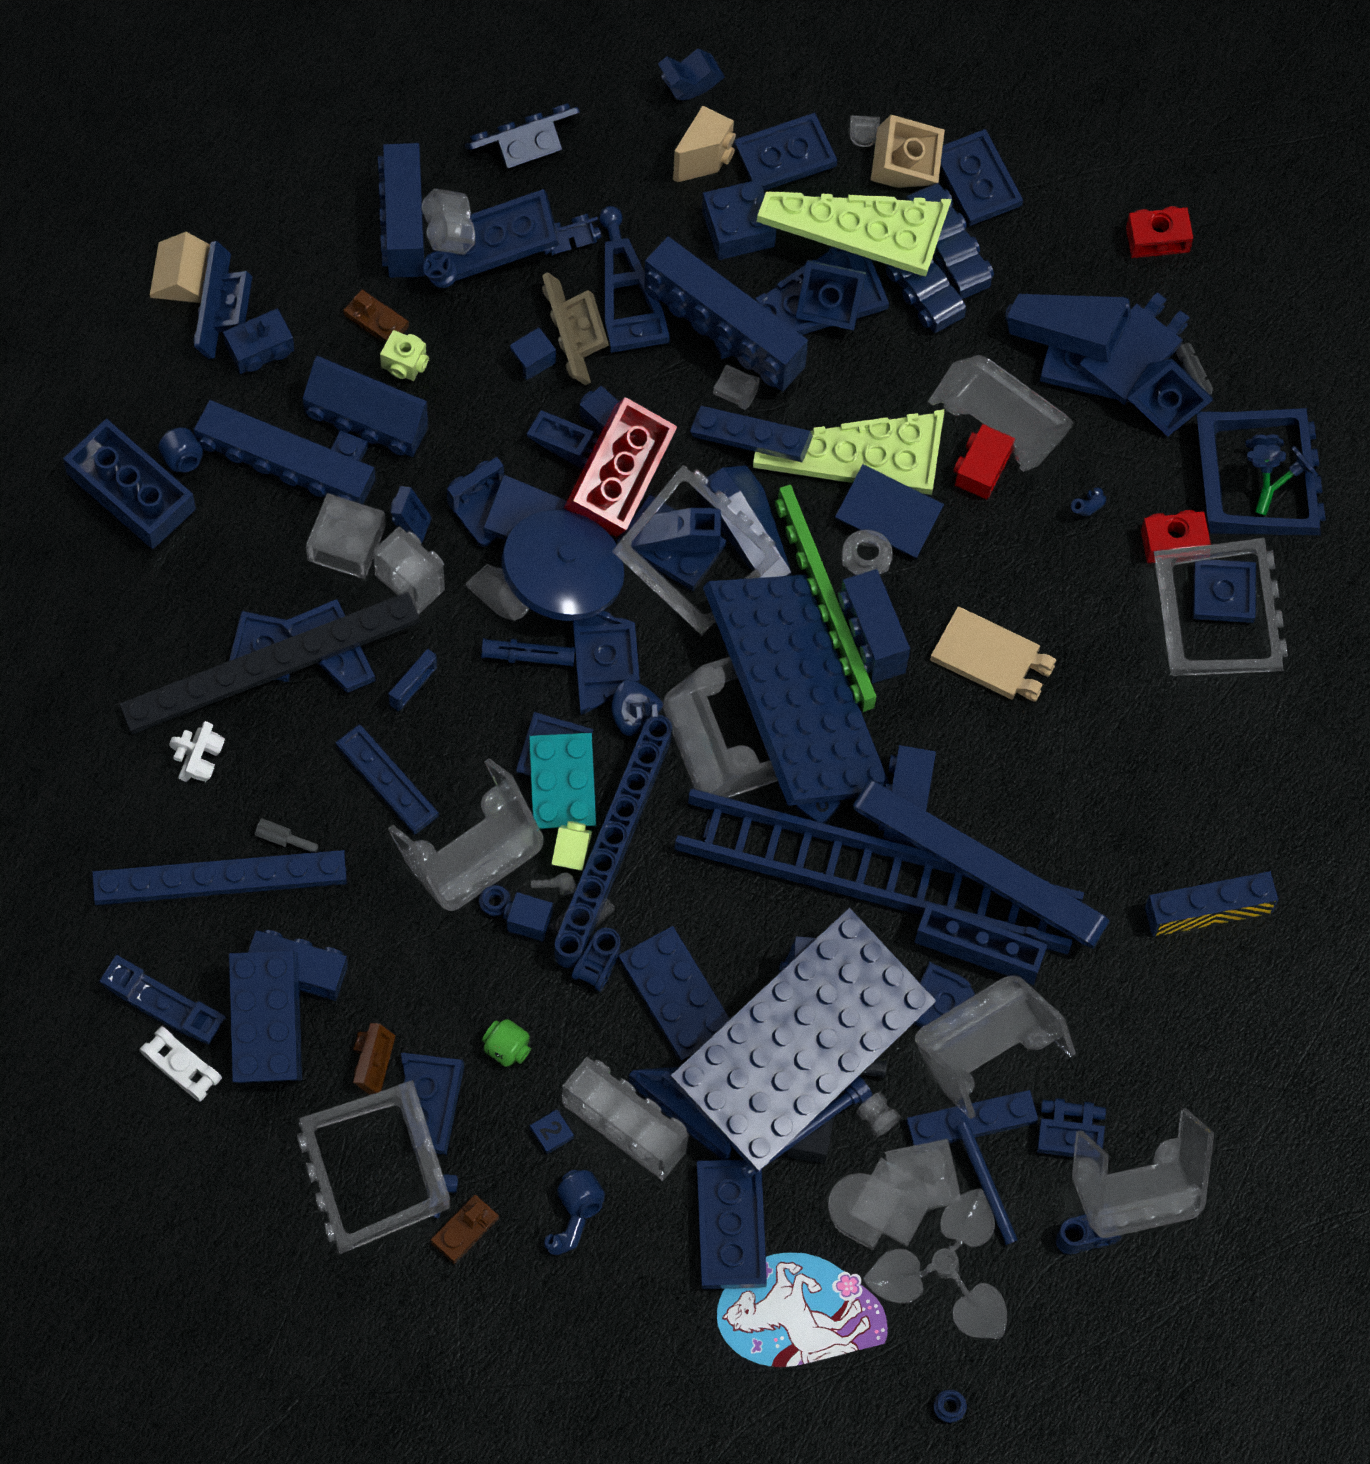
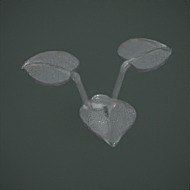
M974 1189L957 1197L943 1212L940 1224L941 1231L945 1237L957 1240L949 1249L938 1250L932 1258V1264H928L924 1270L919 1271L920 1262L912 1252L905 1249H894L878 1259L873 1268L865 1275L864 1281L881 1298L894 1303H908L917 1299L923 1292V1283L920 1277L935 1271L941 1278H953L966 1296L957 1300L954 1305L953 1319L956 1326L963 1333L971 1337L1000 1339L1003 1337L1007 1326V1309L1002 1295L996 1288L987 1283L977 1284L970 1293L957 1273L959 1261L955 1251L961 1246L962 1242L970 1247L981 1246L992 1237L995 1229L994 1214L982 1189Z

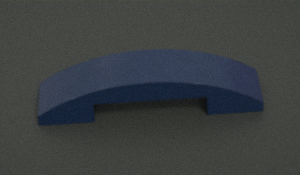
M118 955L115 956L100 979V983L135 1008L172 1029L206 1044H210L226 1019V1016L199 1001L195 1003L145 975L143 969Z

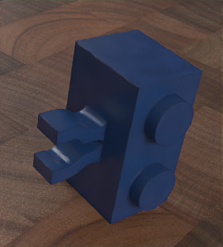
M278 308L223 332L225 346L240 374L247 371H256L263 364L274 359H284L294 351L293 336Z

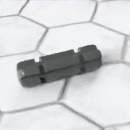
M1190 343L1181 345L1176 350V354L1180 362L1184 363L1182 364L1184 371L1211 395L1213 391L1212 385L1209 380L1205 379L1207 375L1198 357L1194 356L1195 351Z

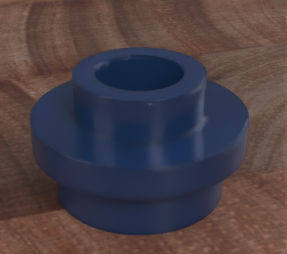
M498 885L485 888L479 897L482 911L490 916L504 914L507 902L511 901L509 892ZM492 898H498L501 903L493 906L489 901Z
M945 1390L937 1395L934 1401V1412L940 1420L946 1423H954L965 1415L967 1404L961 1393L955 1390ZM952 1402L956 1406V1410L948 1412L945 1410L944 1404Z

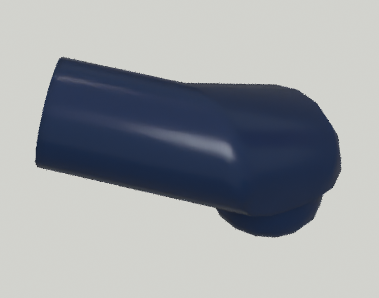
M1098 487L1094 488V491L1089 490L1087 493L1089 500L1087 501L1080 498L1074 499L1071 503L1072 511L1083 516L1092 515L1105 506L1106 496L1103 495V490Z
M571 1216L566 1231L556 1235H548L544 1240V1245L548 1252L553 1255H561L575 1249L578 1246L586 1220L579 1216Z

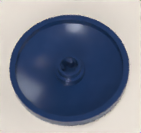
M547 510L524 518L510 532L502 552L503 575L513 594L531 610L552 619L575 621L599 614L612 603L623 580V559L613 538L593 520L570 511Z

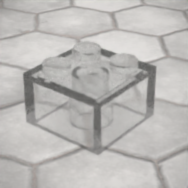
M327 493L306 544L308 561L365 579L386 528L385 512Z
M398 527L373 550L375 576L397 595L409 592L418 614L445 590L442 559L435 552L425 550L421 546V541L414 533L410 531L406 533L401 527Z

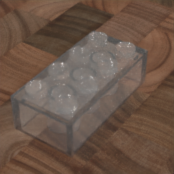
M586 1057L563 1084L562 1105L663 1181L687 1151L688 1133L685 1132L687 1130L686 1127L676 1118L668 1119L660 1113L661 1108L651 1099L646 1098L643 1100L635 1094L636 1090L629 1082L624 1079L618 1081L610 1075L611 1071L604 1063L599 1060L593 1062Z

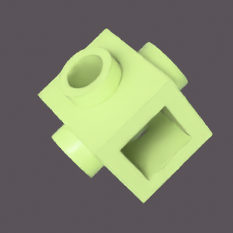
M393 330L380 353L381 368L388 370L399 379L407 378L414 381L418 372L423 373L428 364L429 356L426 355V343L415 335H405Z

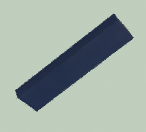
M360 724L336 742V747L414 835L439 817L436 809Z

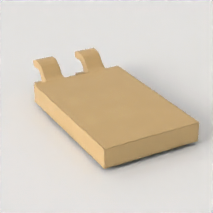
M958 606L931 654L930 661L1011 700L1018 693L1036 702L1043 684L1033 679H1025L1028 670L1032 668L1040 674L1049 677L1055 667L1056 659L1047 654H1038L1040 645Z

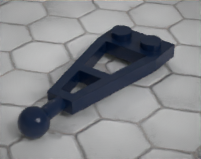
M614 206L605 207L599 215L600 224L608 230L610 241L605 242V329L610 351L613 353L669 343V333L663 309L659 301L652 299L644 289L645 272L629 239L621 238L619 226L622 223L623 217L621 211ZM624 253L632 272L613 275V254ZM639 285L652 313L614 320V288Z

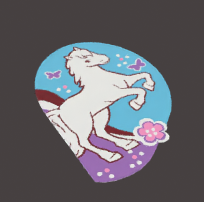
M779 1253L767 1256V1286L761 1288H725L717 1307L718 1327L727 1344L742 1357L761 1365L772 1367L802 1365L885 1344L888 1327L884 1309L878 1299L861 1285V1277L858 1274L850 1275L831 1262L806 1253Z

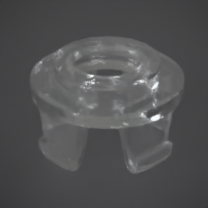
M873 530L857 531L850 535L844 543L842 565L847 567L855 576L878 569L879 574L887 572L893 555L891 544L879 532ZM859 544L871 547L877 546L879 554L873 560H863L857 554V547Z

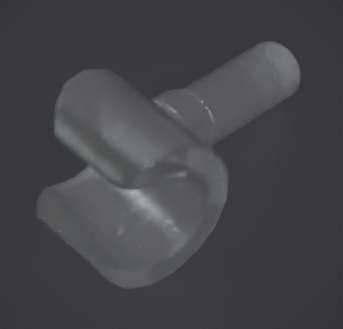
M562 873L556 878L531 881L532 888L559 887L561 895L573 894L577 889L575 880L569 873Z

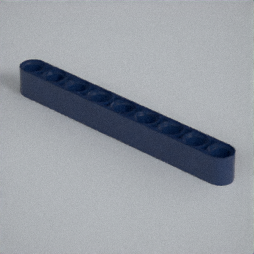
M658 715V717L651 716L643 726L556 937L555 960L564 968L575 967L587 949L670 746L672 725L668 718L662 715ZM658 730L663 732L665 735H663L662 737H654L650 733L652 731ZM642 757H650L654 761L652 763L646 764L641 762L639 759ZM633 783H638L642 785L643 788L640 790H632L628 786ZM620 810H628L632 813V815L629 817H621L620 815H618L617 812H619ZM609 837H617L621 840V842L618 844H610L606 841V839ZM598 864H606L610 867V869L607 871H599L595 868V866ZM595 891L599 896L591 899L587 898L584 893ZM576 918H584L588 923L584 926H577L572 921ZM571 945L577 950L574 953L568 954L563 952L561 948Z
M872 780L866 782L852 806L855 811L1090 948L1096 946L1110 922L1107 917Z

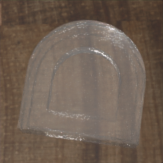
M851 116L850 138L852 142L861 147L873 145L876 142L880 117Z

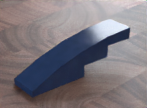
M542 410L527 432L528 438L582 470L598 440L595 438L593 431Z

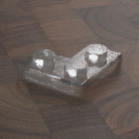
M948 1139L885 1152L892 1185L923 1179L930 1210L962 1203Z

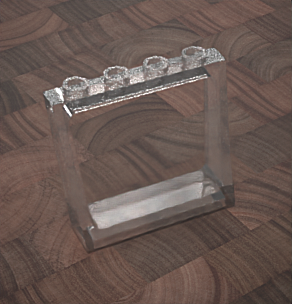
M683 464L613 548L612 552L692 627L703 635L716 622L713 612L702 613L631 545L634 538L682 481L690 483L716 509H721V513L765 554L764 560L745 579L760 578L781 558V555L773 549L776 544L773 539L764 531L758 535L751 528L754 522L743 511L740 510L736 514L728 507L732 501L719 489L716 493H713L706 486L709 480L697 468L691 472Z
M1265 538L1154 551L1169 667L1172 676L1284 671L1282 657H1288L1286 639H1279L1278 628L1284 627L1281 609L1275 610L1274 598H1280L1277 580H1271L1269 569H1275L1273 550L1267 551ZM1242 554H1256L1259 561L1271 656L1267 659L1187 660L1185 658L1173 573L1174 566L1182 563Z
M413 1080L367 1097L299 1118L302 1133L297 1134L299 1146L302 1153L307 1151L309 1153L311 1162L306 1164L310 1181H317L320 1192L315 1193L317 1205L320 1212H327L329 1222L324 1223L325 1231L329 1242H336L339 1254L450 1209V1196ZM397 1105L402 1110L429 1198L393 1216L348 1234L344 1231L314 1131L323 1126Z

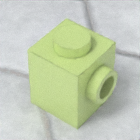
M568 821L567 826L561 825L559 827L552 865L581 871L585 868L592 831L585 830V824Z

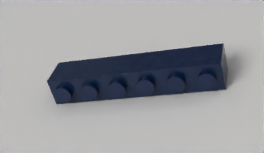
M209 400L194 428L195 437L204 450L214 452L215 450L225 454L229 460L235 463L244 462L253 466L256 471L262 474L271 473L276 475L289 485L296 486L297 484L305 487L310 493L318 497L327 496L345 508L353 507L361 510L375 482L374 467Z

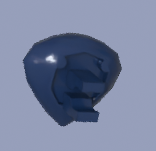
M626 679L617 686L613 694L611 712L620 732L632 737L642 731L648 718L651 716L658 717L663 707V702L645 686Z

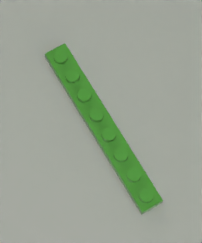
M792 486L779 488L778 500H775L777 513L780 518L784 517L788 525L785 527L787 538L790 544L795 543L798 565L801 570L805 569L807 572L812 597H817L819 602L817 608L820 610L823 623L827 622L830 629L828 635L831 637V644L833 649H838L841 657L839 662L842 665L843 674L848 676L852 685L849 688L853 692L855 703L859 702L863 712L873 709L877 696Z

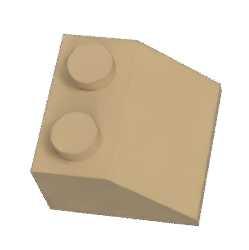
M702 106L675 149L673 180L681 182L717 173L723 163L728 164L735 151L732 148L736 134L733 133L734 121Z
M890 115L877 127L871 181L896 188L930 186L938 183L945 130Z

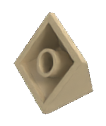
M188 232L159 242L150 298L201 303L202 284L205 279L207 255L210 245Z

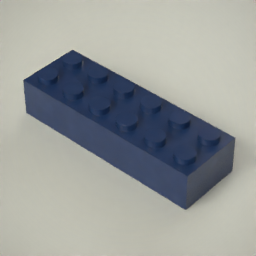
M669 236L645 260L644 289L652 299L660 300L667 305L676 317H683L690 322L696 332L701 335L706 334L714 340L720 350L726 353L730 352L738 358L739 363L748 370L753 369L761 375L762 380L767 385L777 387L783 392L805 368L808 339Z

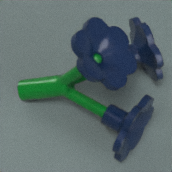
M1274 434L1267 436L1255 435L1252 439L1245 441L1246 447L1251 450L1247 454V459L1252 461L1255 467L1261 468V472H1263V487L1255 510L1256 513L1267 515L1273 492L1293 475L1297 477L1304 470L1312 473L1315 477L1319 475L1301 452L1293 446L1292 450L1295 453L1296 462L1289 467L1290 470L1270 485V473L1273 471V467L1279 466L1280 462L1286 459V453L1280 451L1284 441Z

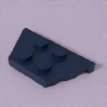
M605 611L590 618L573 621L580 714H586L611 700L617 686L627 679L640 683L635 622L624 618H615Z

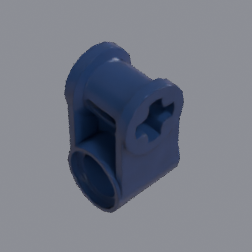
M601 928L596 931L587 949L578 960L572 973V979H581L595 986V990L598 992L603 990L621 952L620 936L615 930ZM608 940L614 943L615 947L610 951H603L598 947L600 942Z
M1111 1208L1097 1209L1088 1214L1066 1220L1056 1235L1058 1249L1065 1254L1071 1255L1094 1248H1103L1120 1241V1233H1116L1110 1217L1112 1214ZM1074 1231L1078 1234L1080 1241L1072 1242L1068 1240L1065 1232Z

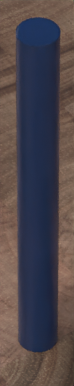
M968 1121L956 1126L1004 1242L1006 1245L1016 1242L1018 1239Z

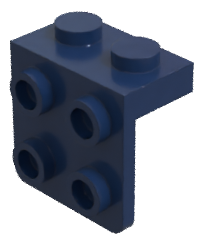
M498 457L491 461L481 462L472 473L465 477L460 476L454 479L447 488V504L481 547H485L499 538L482 531L498 486L504 475V465Z

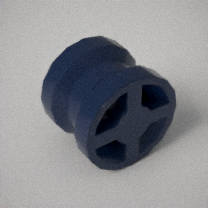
M441 251L432 252L423 262L422 266L425 275L436 287H449L457 279L458 268L446 253Z

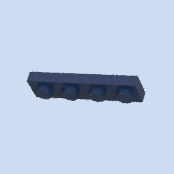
M700 406L690 430L695 438L802 463L813 438L809 430Z
M1028 1090L908 1117L906 1124L913 1150L918 1151L962 1141L956 1126L968 1121L976 1138L1037 1124L1038 1117L1031 1092Z

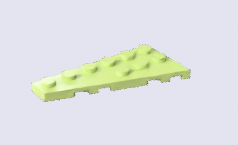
M766 192L756 222L926 277L952 199H941L940 202L925 201V198H914L913 201H906L886 196L848 195V198H834L833 194L809 197L804 196L802 193Z
M945 409L936 410L933 414L918 416V413L908 414L905 418L891 420L880 418L841 424V427L825 429V426L816 427L811 431L813 438L803 463L755 452L753 468L853 483L862 464L922 494L932 495Z

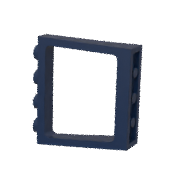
M1307 408L1197 413L1210 534L1321 535L1320 521H1326L1324 503H1317V494L1322 493L1321 476L1315 477L1308 471H1305L1309 517L1306 519L1228 515L1223 512L1216 446L1217 432L1296 425L1300 429L1302 454L1312 467L1319 466L1317 448L1311 449L1310 441L1316 439L1314 421L1308 422Z

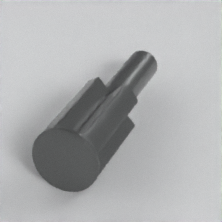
M261 818L256 827L255 836L284 847L289 843L316 853L318 850V844L291 834V829Z

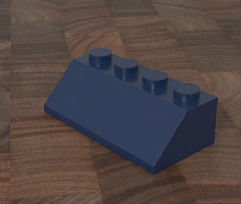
M316 356L303 396L304 412L316 421L324 420L332 423L340 431L356 433L369 443H380L387 446L395 454H406L413 457L428 429L427 401Z

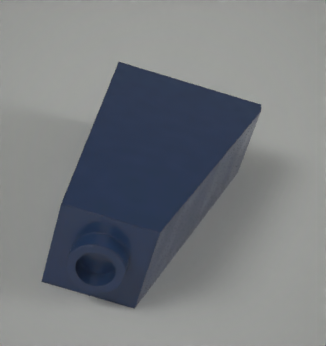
M1018 294L1014 303L1008 306L1005 313V321L1008 322L1011 335L1107 363L1131 318L1128 298Z

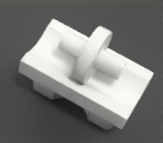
M205 721L202 728L197 729L192 742L190 739L193 733L184 730L181 738H171L169 745L172 749L176 750L173 759L182 762L184 755H187L179 774V779L185 782L191 777L205 782L210 779L215 764L201 759L202 753L206 751L217 756L225 741V738L211 731L213 724Z

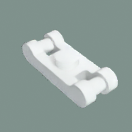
M161 1026L154 1033L156 1037L150 1043L146 1042L139 1051L194 1099L201 1102L207 1096L206 1091L211 1085L216 1086L222 1079L221 1075ZM164 1045L171 1050L165 1057L158 1053ZM198 1072L203 1077L195 1083L191 1079Z

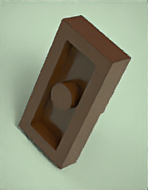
M361 290L343 310L346 317L384 344H386L393 330L403 334L409 327V321L364 290Z
M370 1023L368 1031L358 1032L354 1050L361 1055L355 1068L353 1083L372 1095H380L395 1040L393 1033L377 1023Z
M474 1195L431 1239V1244L455 1265L499 1219V1215L477 1195Z

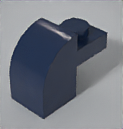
M699 48L681 63L669 57H665L658 63L663 71L662 79L669 86L677 100H689L703 94L725 78L712 54Z

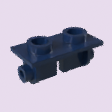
M588 214L572 218L571 225L561 227L560 222L554 223L560 245L544 250V254L550 253L553 256L557 253L571 250L569 238L572 237L576 248L597 243V239L601 238L599 227L593 228L592 223L596 222L598 218L589 219Z

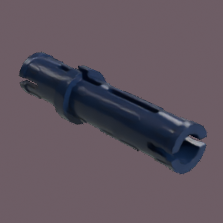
M483 638L481 658L504 659L514 664L515 661L573 667L575 647L518 643L517 639H511V642Z

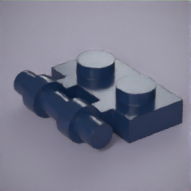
M1055 1098V1101L1042 1100L1041 1112L1053 1114V1120L1043 1118L1040 1120L1037 1153L1101 1160L1105 1126L1092 1125V1120H1105L1106 1107L1094 1106V1103L1084 1102L1083 1105L1066 1103L1065 1099ZM1064 1115L1082 1117V1123L1064 1121Z

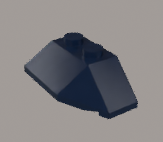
M679 1067L633 1070L629 1074V1085L720 1160H730L731 1145L668 1078Z

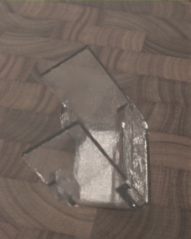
M981 355L953 362L928 401L932 405L943 402L945 403L944 408L953 415L959 416L960 413L971 414L984 425L1014 437L1015 448L1013 452L1016 455L1015 460L1021 464L1019 469L1023 472L1038 467L1073 425V421L1066 414L996 363Z
M730 657L702 665L672 688L664 698V711L671 722L672 732L694 789L725 798L778 781L771 761L759 764L757 756L751 748L736 746L727 749L707 697L720 692L725 682L738 679Z
M490 758L484 762L496 786L486 792L481 801V809L486 818L444 848L436 852L434 846L428 841L419 840L414 842L394 825L388 828L407 865L435 901L448 911L461 908L481 894L485 888L492 886L535 856L543 846V835L513 776Z
M1007 976L922 1027L915 1035L918 1049L942 1090L970 1119L976 1116L968 1095L975 1086L970 1072L1015 1044L1021 1042L1028 1049L1039 1050L1055 1042L1070 1057L1076 1054L1065 1018L1018 976Z
M1182 1109L1178 1138L1166 1140L1157 1148L1154 1156V1165L1107 1174L1109 1155L1083 1131H1077L1072 1179L1090 1228L1098 1236L1109 1238L1197 1217L1203 1211L1206 1204L1214 1132L1188 1109Z

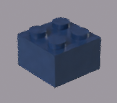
M760 179L703 193L702 212L718 260L775 247L776 228L756 222L765 196Z

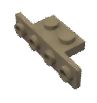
M547 272L542 275L545 283L542 289L545 297L551 303L553 311L550 312V315L561 335L558 337V341L568 358V363H566L567 371L573 379H577L584 385H587L591 381L584 357L609 346L594 295L590 291H586L566 301L560 281Z

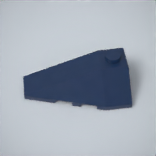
M747 466L722 468L699 482L697 500L703 508L721 509V531L757 578L791 575L764 488Z

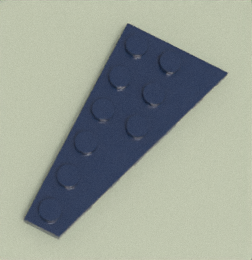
M832 246L829 248V252L817 260H812L866 272L857 318L889 308L888 299L871 259ZM806 265L779 282L776 288L767 294L763 293L755 299L756 302L801 335L831 326L796 318ZM715 344L720 359L733 356L730 352H723Z

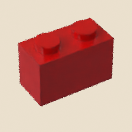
M982 424L979 432H972L967 442L966 448L969 451L966 457L960 456L953 471V473L957 474L955 486L988 500L1013 451L1015 438Z

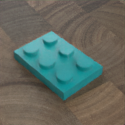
M592 733L529 736L534 830L559 829L561 825L567 826L568 821L582 823L586 827H596Z

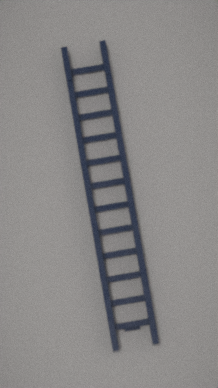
M690 790L688 804L714 810L712 819H708L703 836L705 842L677 835L675 850L921 916H923L927 904L932 903L924 900L932 869L955 874L947 906L936 903L932 904L1047 944L1046 949L1064 954L1069 953L1072 939L1045 933L1048 923L1041 919L1038 930L1029 926L1026 928L1015 925L1019 907L1013 903L1007 922L985 917L991 890L986 887L983 889L977 914L955 909L962 877H969L921 849L703 791ZM721 813L744 818L735 850L713 844ZM751 821L774 826L765 858L743 852ZM781 829L804 834L795 866L773 860ZM812 837L834 842L826 874L803 868ZM842 845L864 850L856 882L833 876ZM872 853L895 858L886 890L864 884ZM902 861L925 866L917 898L894 892ZM1051 884L1082 902L1084 892Z

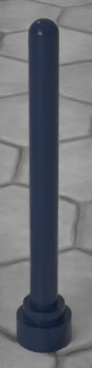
M858 1076L844 1089L843 1095L824 1108L765 1166L849 1105L863 1104L873 1095L866 1082ZM748 1163L741 1170L742 1175L746 1178L756 1174Z

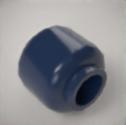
M186 428L169 430L161 438L158 445L160 455L174 472H190L199 465L203 456V448L192 431Z
M571 1170L563 1176L562 1182L558 1186V1197L571 1216L575 1215L585 1219L594 1216L601 1210L605 1199V1192L591 1171Z

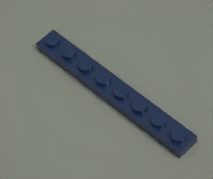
M344 850L93 871L95 905L347 884Z

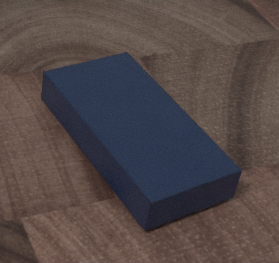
M429 649L422 654L389 692L390 706L397 711L404 707L437 669L436 654Z

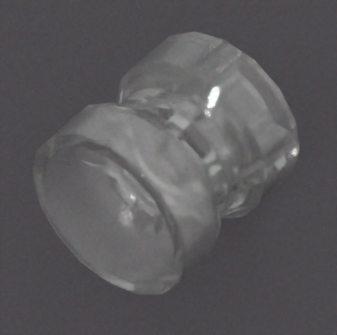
M881 1092L874 1094L856 1111L862 1120H867L871 1124L870 1129L876 1137L890 1130L901 1118L895 1109H890L887 1105V1099Z

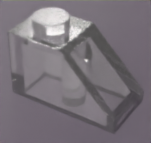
M486 564L466 583L467 587L501 617L515 621L523 617L529 610L513 594L501 568Z

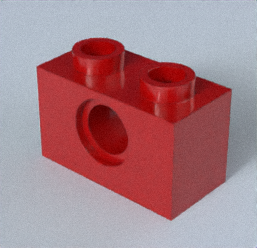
M1171 206L1155 211L1141 209L1134 213H1129L1126 231L1131 258L1190 252L1193 234L1187 207L1178 208ZM1154 228H1160L1164 232H1157Z
M1185 510L1176 515L1167 516L1163 513H1157L1144 518L1141 534L1147 563L1207 557L1211 543L1204 511ZM1169 532H1178L1182 537L1174 538Z

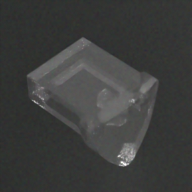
M726 365L714 387L713 394L739 405V408L746 410L757 393L760 378Z

